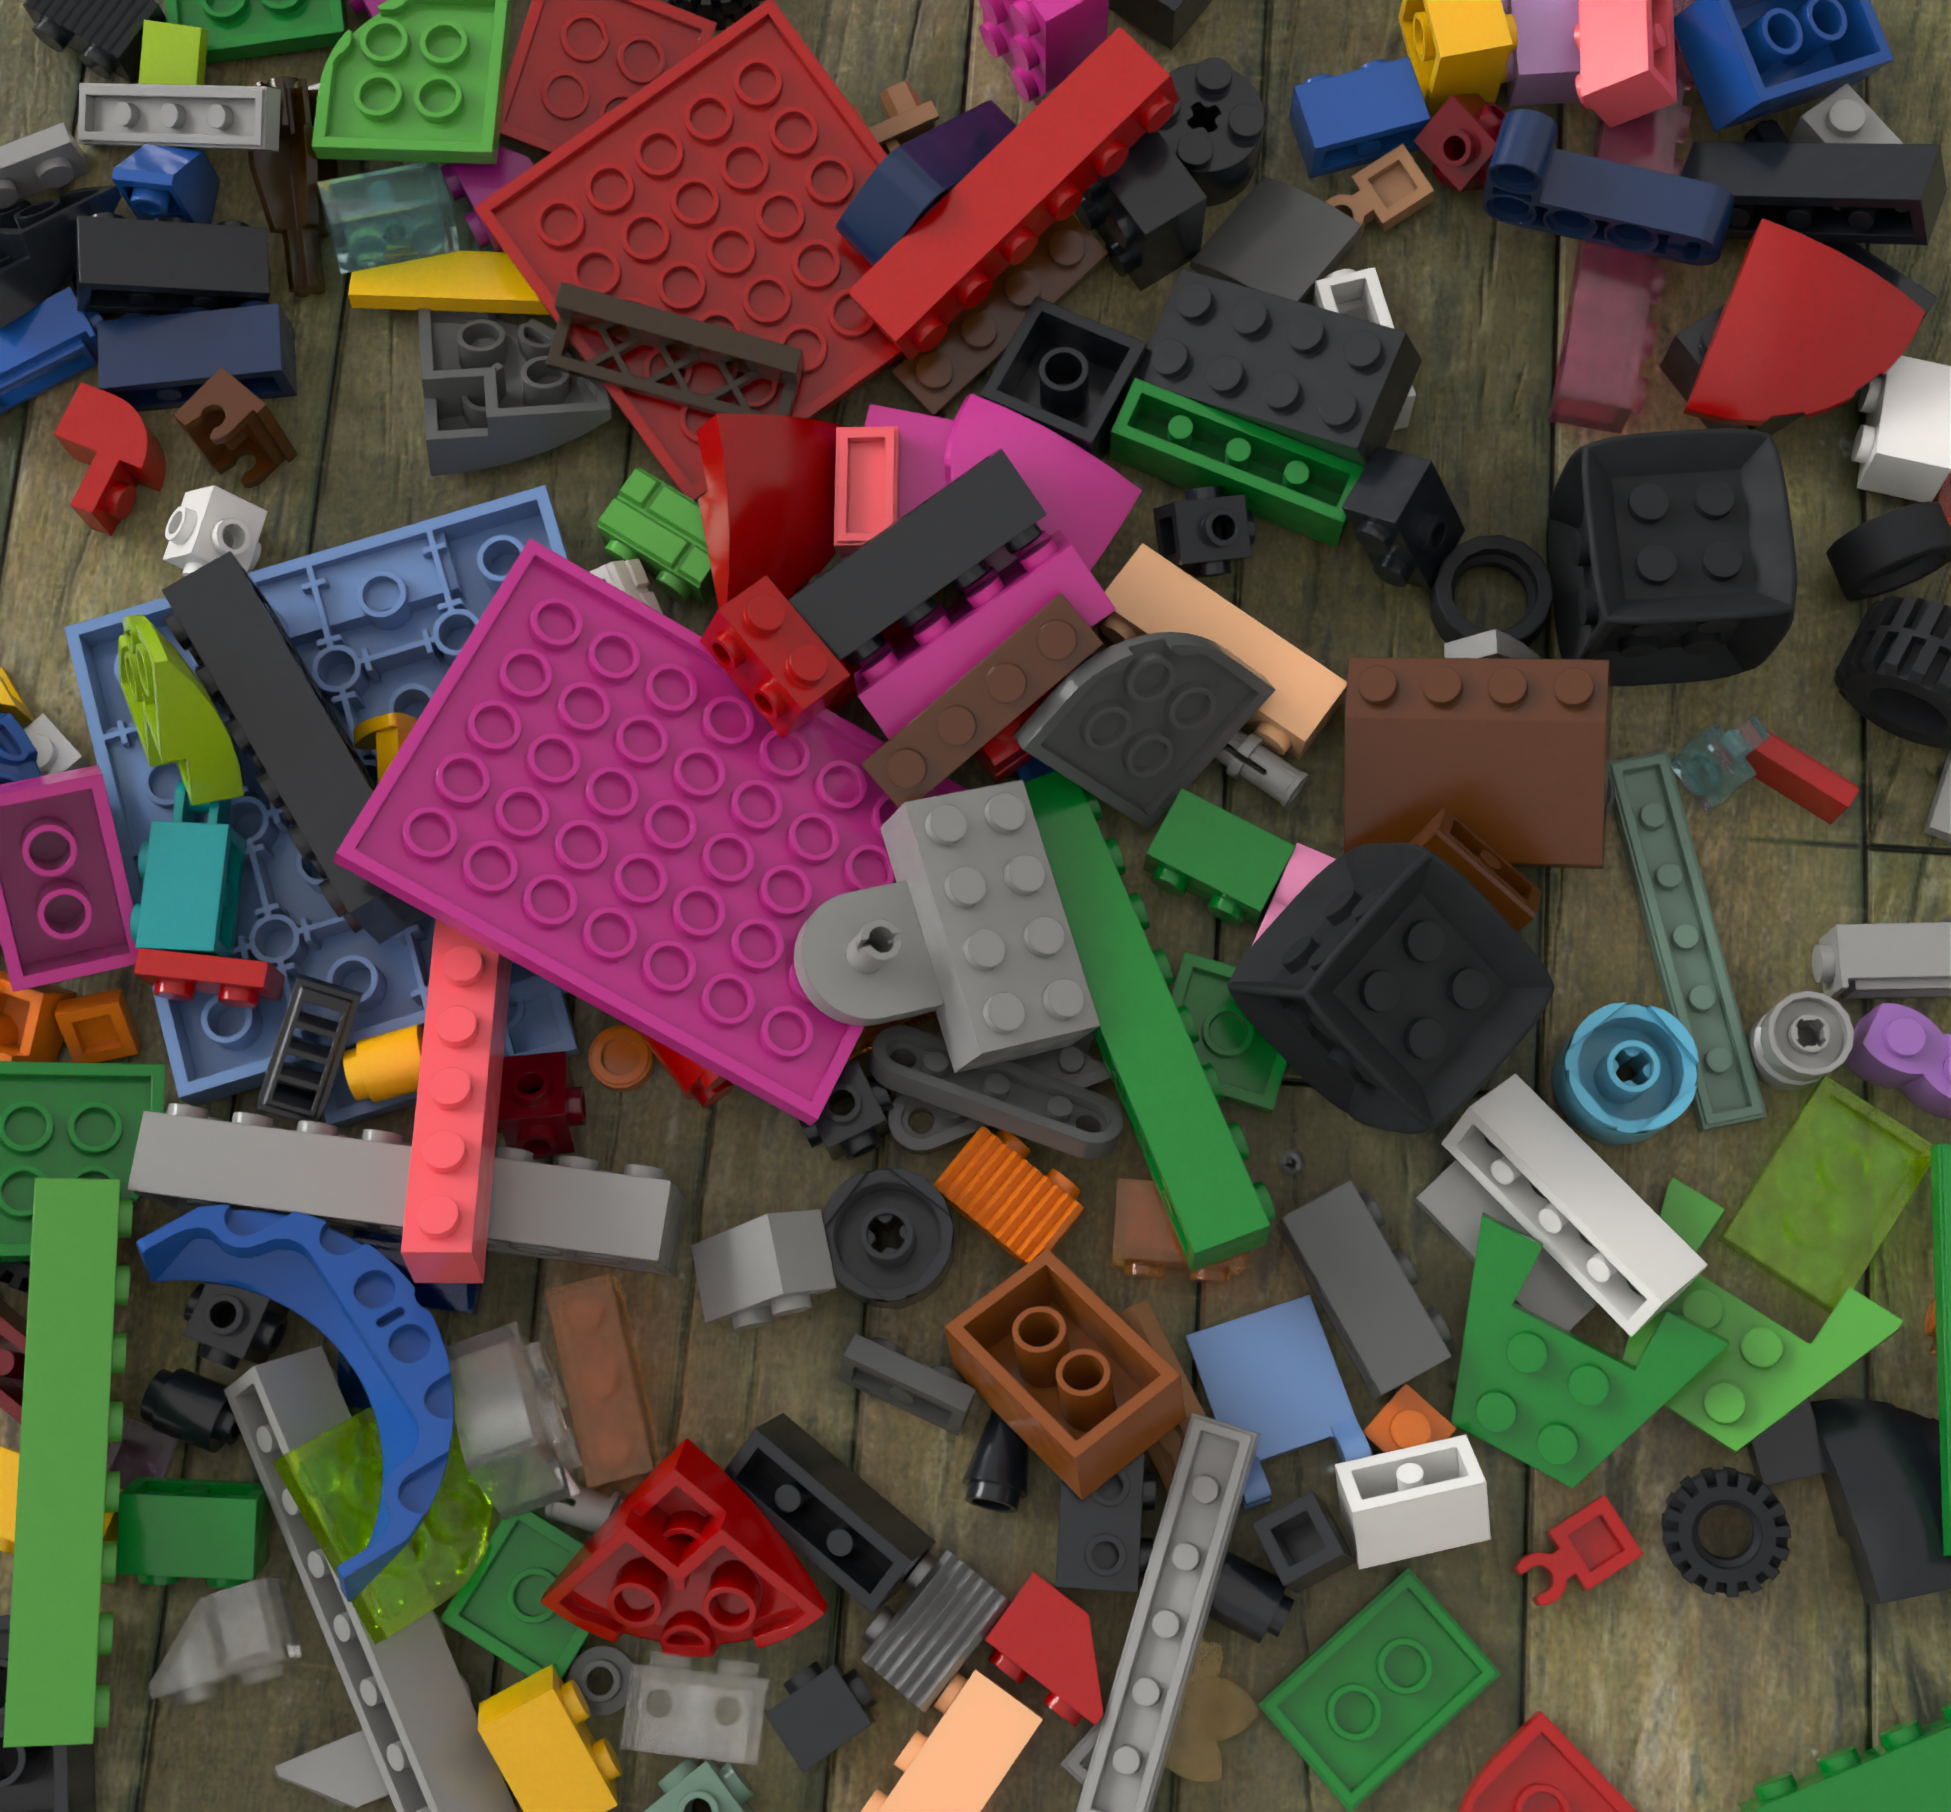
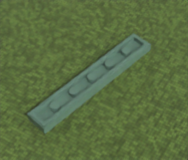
M1668 750L1610 761L1609 771L1613 776L1615 784V799L1612 808L1667 1012L1685 1026L1697 1047L1699 1059L1697 1064V1088L1691 1105L1698 1132L1701 1133L1761 1121L1767 1117L1765 1105Z

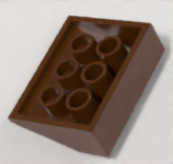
M1349 657L1344 729V854L1354 847L1363 844L1409 843L1443 808H1447L1512 866L1603 869L1613 697L1610 661L1591 659Z

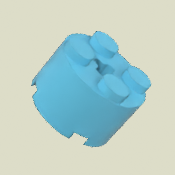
M1627 1002L1606 1005L1590 1014L1570 1034L1559 1049L1551 1071V1083L1557 1102L1564 1115L1577 1129L1587 1136L1600 1141L1602 1144L1618 1146L1646 1140L1677 1119L1694 1099L1697 1088V1064L1699 1063L1697 1047L1685 1026L1664 1009L1652 1005L1626 1004ZM1628 1065L1633 1069L1635 1075L1630 1080L1622 1082L1615 1072Z

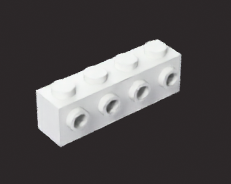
M1516 1073L1469 1106L1441 1143L1534 1239L1543 1243V1248L1630 1337L1635 1335L1676 1300L1708 1265Z

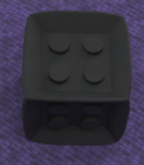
M1734 428L1627 434L1586 444L1578 448L1570 456L1555 485L1549 507L1548 561L1553 583V610L1561 659L1609 660L1613 686H1639L1714 680L1740 674L1763 664L1791 628L1794 620L1797 593V565L1788 493L1780 455L1771 435L1760 431Z
M1400 842L1371 843L1354 847L1324 868L1264 931L1245 954L1228 983V990L1245 1017L1318 1093L1333 1105L1348 1113L1353 1119L1366 1126L1404 1134L1429 1132L1458 1112L1489 1080L1536 1024L1547 1007L1555 989L1551 976L1536 953L1464 875L1428 849L1417 844Z

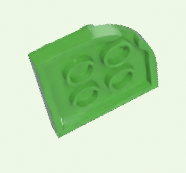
M387 0L377 6L380 13L365 22L354 33L348 29L331 51L320 79L312 138V149L318 159L497 164L513 8L512 0Z

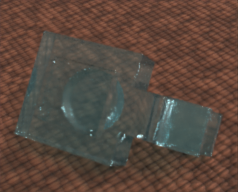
M1755 715L1749 718L1737 730L1732 728L1726 733L1717 723L1701 732L1671 760L1673 771L1704 811L1708 813L1723 804L1757 774L1745 758L1762 745L1771 735Z

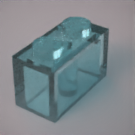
M421 162L317 182L326 230L340 274L459 251L452 201L438 163Z

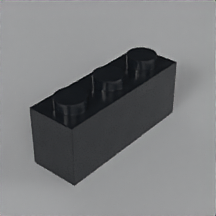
M109 212L97 213L92 216H77L75 238L77 311L168 315L177 314L181 309L187 307H204L216 310L236 308L246 301H269L270 283L266 227H250L244 222L233 220L223 221L218 224L188 223L184 219L171 216L160 217L156 220L125 219L121 215Z
M784 1413L756 1427L724 1470L750 1497L781 1536L872 1614L900 1591L907 1578L936 1543V1541Z

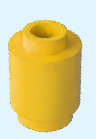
M421 1024L360 1039L357 1041L356 1048L344 1051V1072L349 1089L355 1100L360 1101L370 1098L374 1103L417 1092L424 1028Z

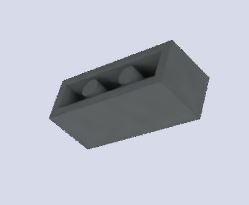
M1349 1180L1281 1217L1276 1224V1228L1371 1397L1375 1400L1451 1358L1452 1356L1446 1344L1452 1342V1337L1439 1312L1433 1306L1425 1309L1412 1286L1418 1283V1277L1406 1254L1399 1247L1391 1251L1379 1230V1227L1385 1225V1220L1376 1201L1367 1190L1358 1193L1353 1182Z

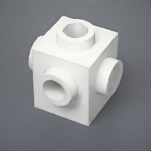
M215 485L185 492L181 506L173 512L166 526L165 537L169 542L163 560L184 569L182 576L185 577L231 551L246 572L249 573L256 566L261 554V544L258 540L268 511Z

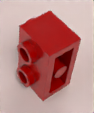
M767 575L720 607L700 640L717 663L732 678L782 739L829 706L850 677L849 672Z

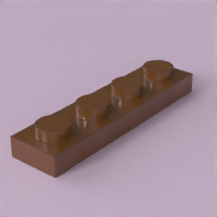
M1073 214L1065 220H1055L1038 237L1035 249L1024 261L1017 265L1010 264L992 281V289L981 303L958 314L947 325L948 330L945 336L934 348L927 352L920 351L911 361L908 358L903 360L892 371V379L927 415L938 417L1002 357L1036 296L1053 304H1060L1107 260L1109 252Z
M1059 593L861 765L898 808L904 802L922 799L1099 648L1103 642L1062 593Z

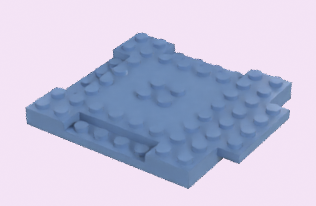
M546 485L252 571L248 574L265 595L354 746L353 730L362 721L394 712L408 714L419 719L530 538L569 561L570 557L554 503ZM166 597L64 627L97 765H99L104 778L133 907L136 903H141L144 879L140 877L138 869L140 846L143 841H149L151 821L172 822L177 784L182 780L176 763L154 767L149 766L120 685L118 638L120 635H124L122 619L125 616L142 614L170 641L195 673L194 669L199 667L190 651H185L181 647L164 619L165 616L174 612ZM212 700L216 710L218 711L222 721L225 724V722L228 721L230 718L227 716L220 703H215ZM228 728L227 731L240 765L244 796L231 798L229 825L247 841L233 958L269 962L285 976L281 1001L259 999L257 1008H240L218 1002V994L195 992L193 1001H176L154 995L178 1097L191 1106H199L262 1086L298 973L362 992L345 1050L356 1048L357 1041L360 1039L416 1024H421L424 1028L435 918L428 915L381 944L365 929L354 933L344 917L339 918L328 903L319 887V883L324 881V879L320 876L312 862L307 863L298 851L287 831L292 825L281 808L276 809L268 799L256 778V775L261 773L250 755H244ZM356 749L374 782L378 785L377 751ZM195 813L194 823H207L208 813ZM513 961L504 1057L566 1051L567 1057L580 1054L579 1044L564 995L568 992ZM303 1001L302 1012L339 1022L341 1012ZM295 1028L293 1036L326 1046H331L333 1040L332 1038ZM286 1054L284 1062L321 1073L324 1068L323 1064ZM342 1056L324 1111L326 1123L340 1128L414 1105L417 1100V1092L374 1103L370 1098L357 1101L349 1089Z

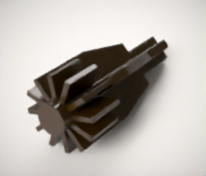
M282 76L272 78L267 83L256 82V86H267L281 90L279 152L248 151L249 168L270 233L282 234L289 292H295V296L307 297L310 294L321 295L325 292L320 237L327 238L332 232L338 178L337 159H318L312 149L320 83L307 86V79Z

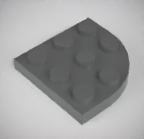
M1180 632L1146 634L1124 640L1084 659L1044 700L1016 732L1014 738L1024 751L1150 830L1174 803L1181 788L1186 790L1276 689L1262 674L1212 640Z

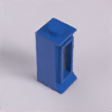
M71 287L44 299L29 312L0 328L1 414L98 364L97 322L106 320L101 312L77 311V296Z

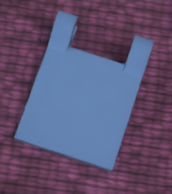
M1310 1294L1186 1335L1185 1339L1213 1418L1261 1434L1241 1501L1245 1511L1271 1502L1270 1497H1272V1493L1260 1464L1263 1461L1328 1439L1334 1441L1340 1463L1373 1456L1367 1439L1354 1414Z

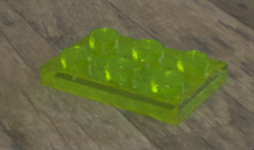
M1824 1076L1813 1088L1718 1241L1831 1314L1849 1287L1854 1289L1931 1165L1930 1147L1934 1145L1831 1078Z

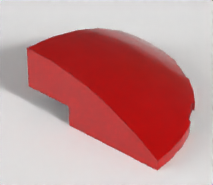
M1762 218L1748 245L1733 288L1723 307L1683 413L1725 424L1760 426L1771 417L1805 413L1807 419L1829 412L1849 402L1858 389L1872 381L1877 375L1881 374L1884 376L1916 334L1926 311L1891 283L1841 252L1804 234Z
M717 413L697 430L708 491L698 499L718 609L766 575L787 599L814 575L820 574L836 553L834 548L836 427L845 426L817 419L787 415Z
M688 1438L672 1451L607 1518L549 1586L540 1601L565 1620L610 1642H616L621 1635L626 1633L639 1638L658 1641L662 1646L661 1653L663 1655L680 1657H711L721 1644L742 1642L754 1639L757 1648L766 1647L807 1628L826 1613L828 1606L806 1569L776 1528L722 1468Z

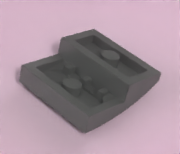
M1263 177L1190 261V268L1203 275L1304 303L1313 293L1315 282L1324 279L1359 239L1362 225L1330 204L1303 190L1278 180Z

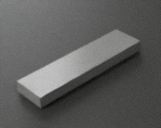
M79 83L78 144L137 148L149 144L201 150L279 152L281 90L267 86Z

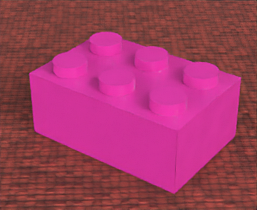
M979 0L983 10V24L979 27L982 40L994 58L1002 56L1011 69L1010 75L1014 87L1026 103L1033 100L1036 106H1038L1043 101V94L1062 83L1107 39L1109 0Z
M99 765L0 784V942L12 991H20L135 965L138 949L135 948L136 942L132 940L130 933V917L133 903L104 778Z

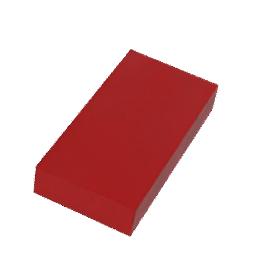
M1748 721L1722 756L1830 825L1850 806L1860 790L1854 783L1754 721Z

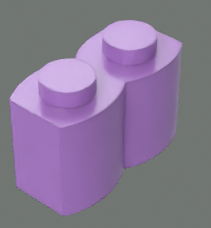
M1881 1003L1860 1018L1854 1029L1853 1048L1844 1064L1855 1075L1873 1085L1891 1089L1900 1088L1906 1098L1921 1110L1937 1117L1951 1119V1034H1942L1940 1029L1925 1015L1900 1004Z

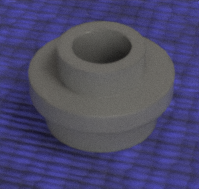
M596 1646L587 1649L573 1662L568 1675V1681L573 1679L577 1683L588 1704L591 1715L595 1716L611 1715L623 1709L632 1699L637 1685V1674L633 1662L627 1654L612 1646ZM599 1667L608 1669L613 1676L612 1688L603 1695L596 1693L590 1685V1676Z

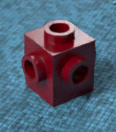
M1478 93L1451 95L1413 141L1434 163L1432 171L1445 186L1459 192L1485 189L1487 171L1502 120L1507 112L1495 103L1486 102Z
M566 1051L504 1057L497 1133H503L506 1146L532 1152L533 1159L546 1158L553 1154L575 1152L576 1126L586 1125V1101L583 1087H575Z

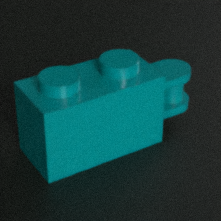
M180 780L175 792L172 822L151 821L149 841L142 842L138 855L139 874L144 879L141 903L134 905L130 917V933L132 940L136 942L135 948L233 958L247 841L229 825L231 799L192 806L183 780ZM195 813H208L207 823H194Z

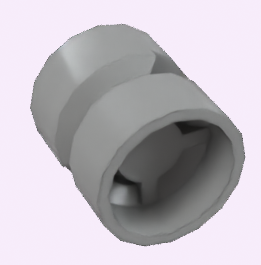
M1803 991L1790 994L1754 1022L1746 1036L1756 1076L1761 1082L1776 1090L1792 1092L1808 1088L1847 1059L1853 1048L1854 1029L1850 1016L1839 1002L1824 993Z

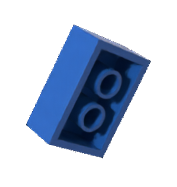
M1697 0L1674 17L1675 35L1715 132L1829 96L1846 83L1852 87L1894 60L1870 0Z

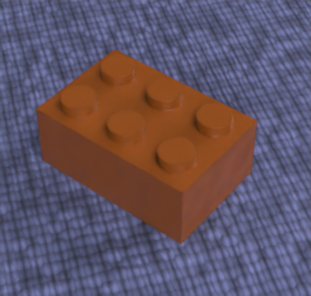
M1046 1249L944 1326L954 1370L971 1387L976 1389V1393L1082 1501L1186 1419L1181 1375L1049 1249Z

